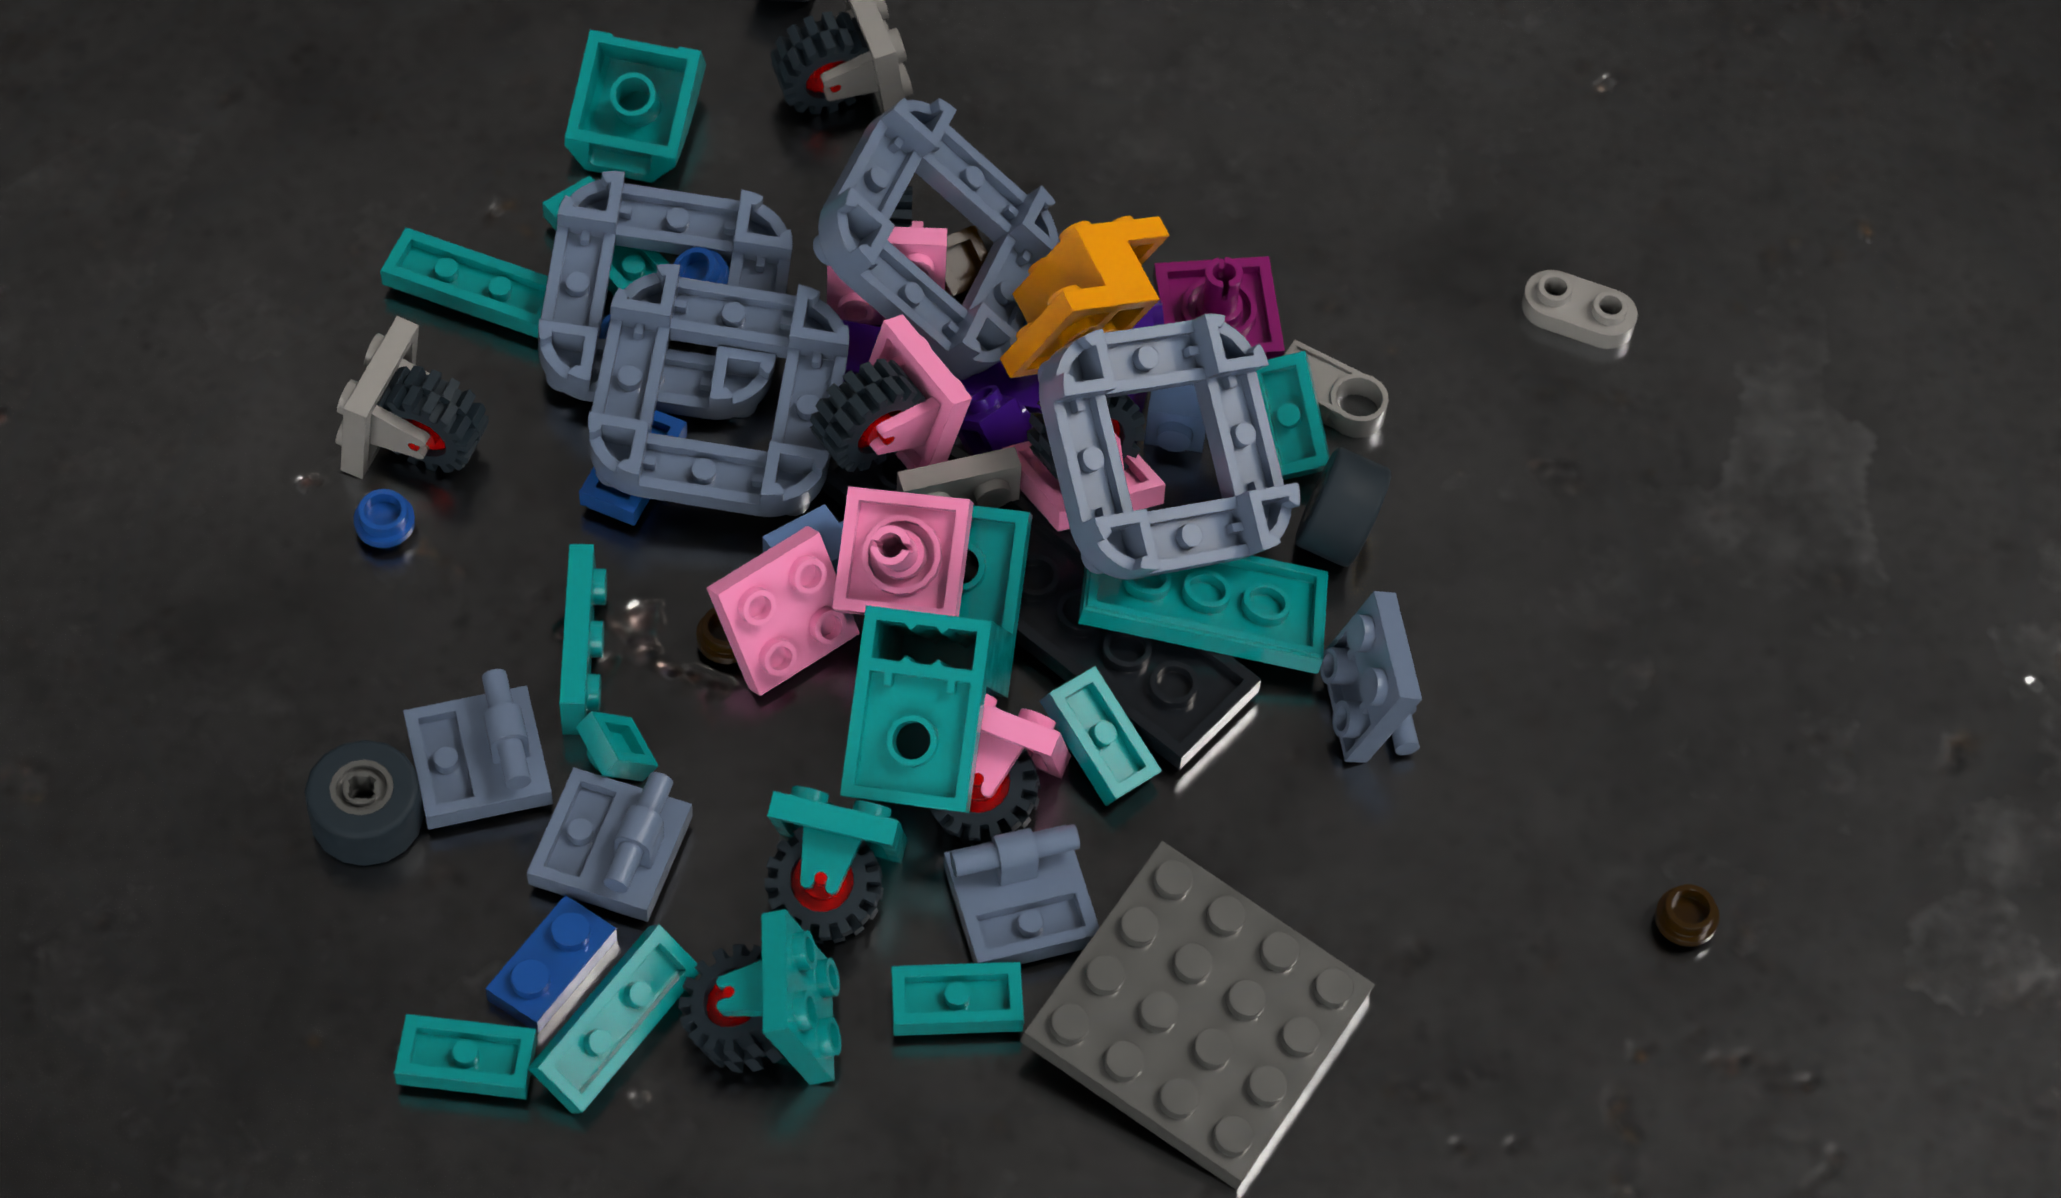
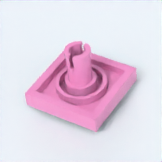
M848 486L832 609L841 613L865 615V608L868 605L959 617L974 503L970 499Z
M806 526L706 587L747 687L759 696L860 634L852 614L836 612L832 609L836 572L820 532L809 526Z

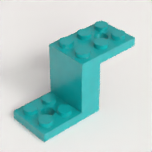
M973 505L968 551L976 555L979 568L976 576L970 582L963 584L959 617L866 605L840 796L970 814L985 695L987 693L991 696L1008 698L1033 516L1030 512ZM910 723H921L929 732L930 746L927 752L920 758L906 759L898 751L897 736L904 726Z

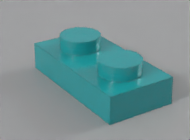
M1305 351L1268 359L1269 365L1256 372L1283 480L1321 472L1328 462L1330 455L1308 355Z
M1096 666L1051 691L1039 700L1048 716L1056 722V729L1061 733L1068 748L1105 806L1162 772Z
M1020 962L891 966L893 1036L1023 1031L1024 1011Z
M406 1014L394 1070L396 1084L527 1099L531 1072L527 1068L534 1061L537 1045L536 1029Z

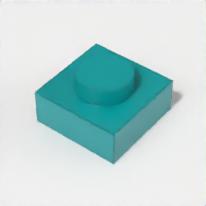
M591 711L576 726L587 747V757L590 763L602 776L644 781L659 766L632 717Z

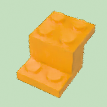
M1123 216L1112 222L1091 224L1089 221L1077 222L1067 227L1059 235L1060 242L1046 257L1031 265L1028 269L1029 276L1012 293L1028 324L1016 333L1017 340L1000 357L1010 378L1038 374L1040 365L1048 360L1058 349L1090 332L1103 329L1104 333L1132 329L1160 300L1142 268L1143 263L1170 236L1160 216L1133 219L1132 216Z

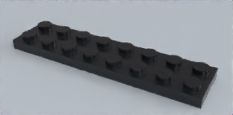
M954 444L948 461L970 455ZM894 452L886 453L887 460L879 465L873 460L869 469L860 471L857 467L854 472H849L845 468L842 469L831 457L827 478L821 490L845 508L848 486L897 492V472L908 469ZM1019 494V500L1010 501L999 507L1000 509L1030 512L1033 515L1016 643L1066 682L1096 666L1143 742L1180 770L1259 692L1261 678L1230 655L1079 624L1085 566L1072 533L1068 530L1058 532L1036 506L1021 494ZM967 551L963 584L970 582L976 576L979 568L978 559L971 551Z

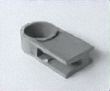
M1294 340L1285 355L1301 351L1307 353L1322 423L1343 435L1353 438H1364L1375 434L1384 423L1389 402L1388 392L1384 385L1375 377L1364 374ZM1348 395H1361L1373 401L1378 410L1368 416H1354L1341 409L1338 401Z

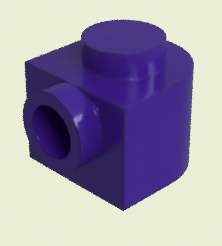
M996 385L986 386L970 395L972 400L958 433L964 448L970 456L1000 450L1003 447L1029 441L1027 439V430L1033 429V426L1029 423L1031 415L1015 397L1002 396Z

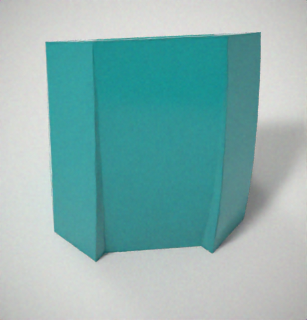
M590 29L564 138V145L585 170L598 173L623 171L625 172V178L650 183L674 168L688 134L706 68V62L701 50L680 46L678 49L618 38L614 37L612 33Z

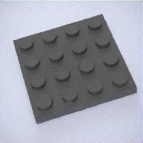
M1162 841L1025 1030L1020 1042L1237 1190L1375 984Z

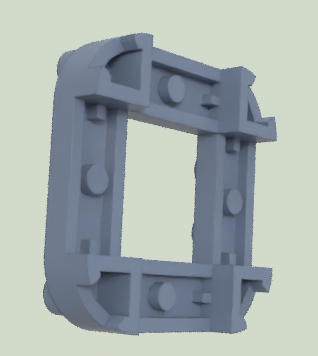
M903 98L874 119L863 133L821 210L818 223L819 234L814 238L813 249L817 258L822 263L831 266L846 285L884 318L890 319L903 314L915 330L928 341L931 349L956 378L966 380L974 374L982 373L1000 362V357L1017 340L1016 333L1022 328L1026 319L1012 293L1029 276L1028 269L1031 265L1046 257L1060 242L1055 223L1047 209L1056 202L1042 185L1027 195L949 125L957 111L952 105L940 98L931 104ZM914 173L920 176L994 242L962 305L888 241L895 227V224L889 219Z
M623 171L602 172L601 180L582 186L570 197L565 195L557 214L556 235L542 315L538 326V354L549 386L574 398L589 402L594 401L606 339H600V332L615 245L677 255L690 248L703 247L719 253L726 262L731 263L727 285L786 294L793 246L791 229L787 230L780 217L774 211L762 204L763 196L751 191L741 190L740 200L628 184L624 183L625 172ZM719 345L717 346L716 356L667 349L656 410L663 413L712 420L734 417L746 418L755 412L757 405L763 400L771 387L777 354Z
M677 264L657 265V273H652L635 280L624 290L618 288L610 307V323L592 411H589L588 449L598 480L602 484L614 487L626 494L649 499L762 517L798 516L808 510L811 501L816 498L823 488L831 458L828 451L812 433L810 426L813 424L810 422L811 414L818 412L815 405L819 399L829 398L830 394L826 390L833 383L840 386L844 382L842 376L846 372L849 347L848 325H844L839 315L827 303L820 300V291L799 284L797 296L684 278L680 277V265ZM669 340L712 347L719 345L777 354L776 357L786 359L768 452L651 433Z
M1210 313L1189 321L1104 333L1103 329L1095 330L1061 347L1040 365L1038 381L1042 415L1070 530L1081 552L1082 562L1090 572L1094 574L1105 573L1119 579H1138L1241 560L1281 543L1280 538L1289 524L1292 509L1300 506L1299 484L1284 485L1256 372L1269 365L1266 354L1260 343L1251 347L1241 333L1225 323V315ZM1194 385L1222 499L1147 511V508L1133 511L1106 398Z

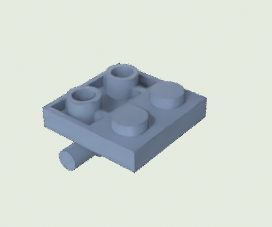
M1373 591L1325 649L1323 662L1320 667L1321 678L1327 684L1333 709V729L1340 739L1345 762L1367 763L1390 736H1392L1395 752L1398 755H1409L1415 753L1420 748L1412 715L1416 712V706L1422 700L1397 595L1393 592Z
M492 669L482 675L485 694L403 710L428 830L553 804L551 786L527 685L510 689L507 673L503 669Z
M573 767L528 868V885L563 896L567 895L570 898L648 922L693 817L692 804L669 797L673 780L660 772H651L644 788H640Z
M1075 824L1062 825L1032 832L1031 828H1025L994 835L991 837V842L944 852V869L973 963L1020 962V964L1085 949L1100 927L1074 851L1080 849V840Z

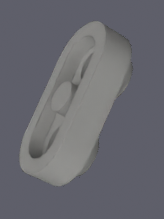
M1544 270L1534 274L1526 284L1522 299L1523 313L1535 326L1603 349L1618 348L1626 344L1633 335L1638 317L1635 303L1626 294L1558 270ZM1549 293L1558 294L1559 296H1554ZM1602 310H1605V311H1608V312H1610V313H1613V315L1607 314V313L1603 312Z

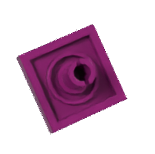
M1269 256L1225 257L1224 259H1219L1218 257L1213 260L1154 263V289L1162 302L1164 324L1189 321L1210 313L1225 315L1224 322L1241 333L1251 347L1259 343L1261 344L1267 360L1284 356L1285 348Z

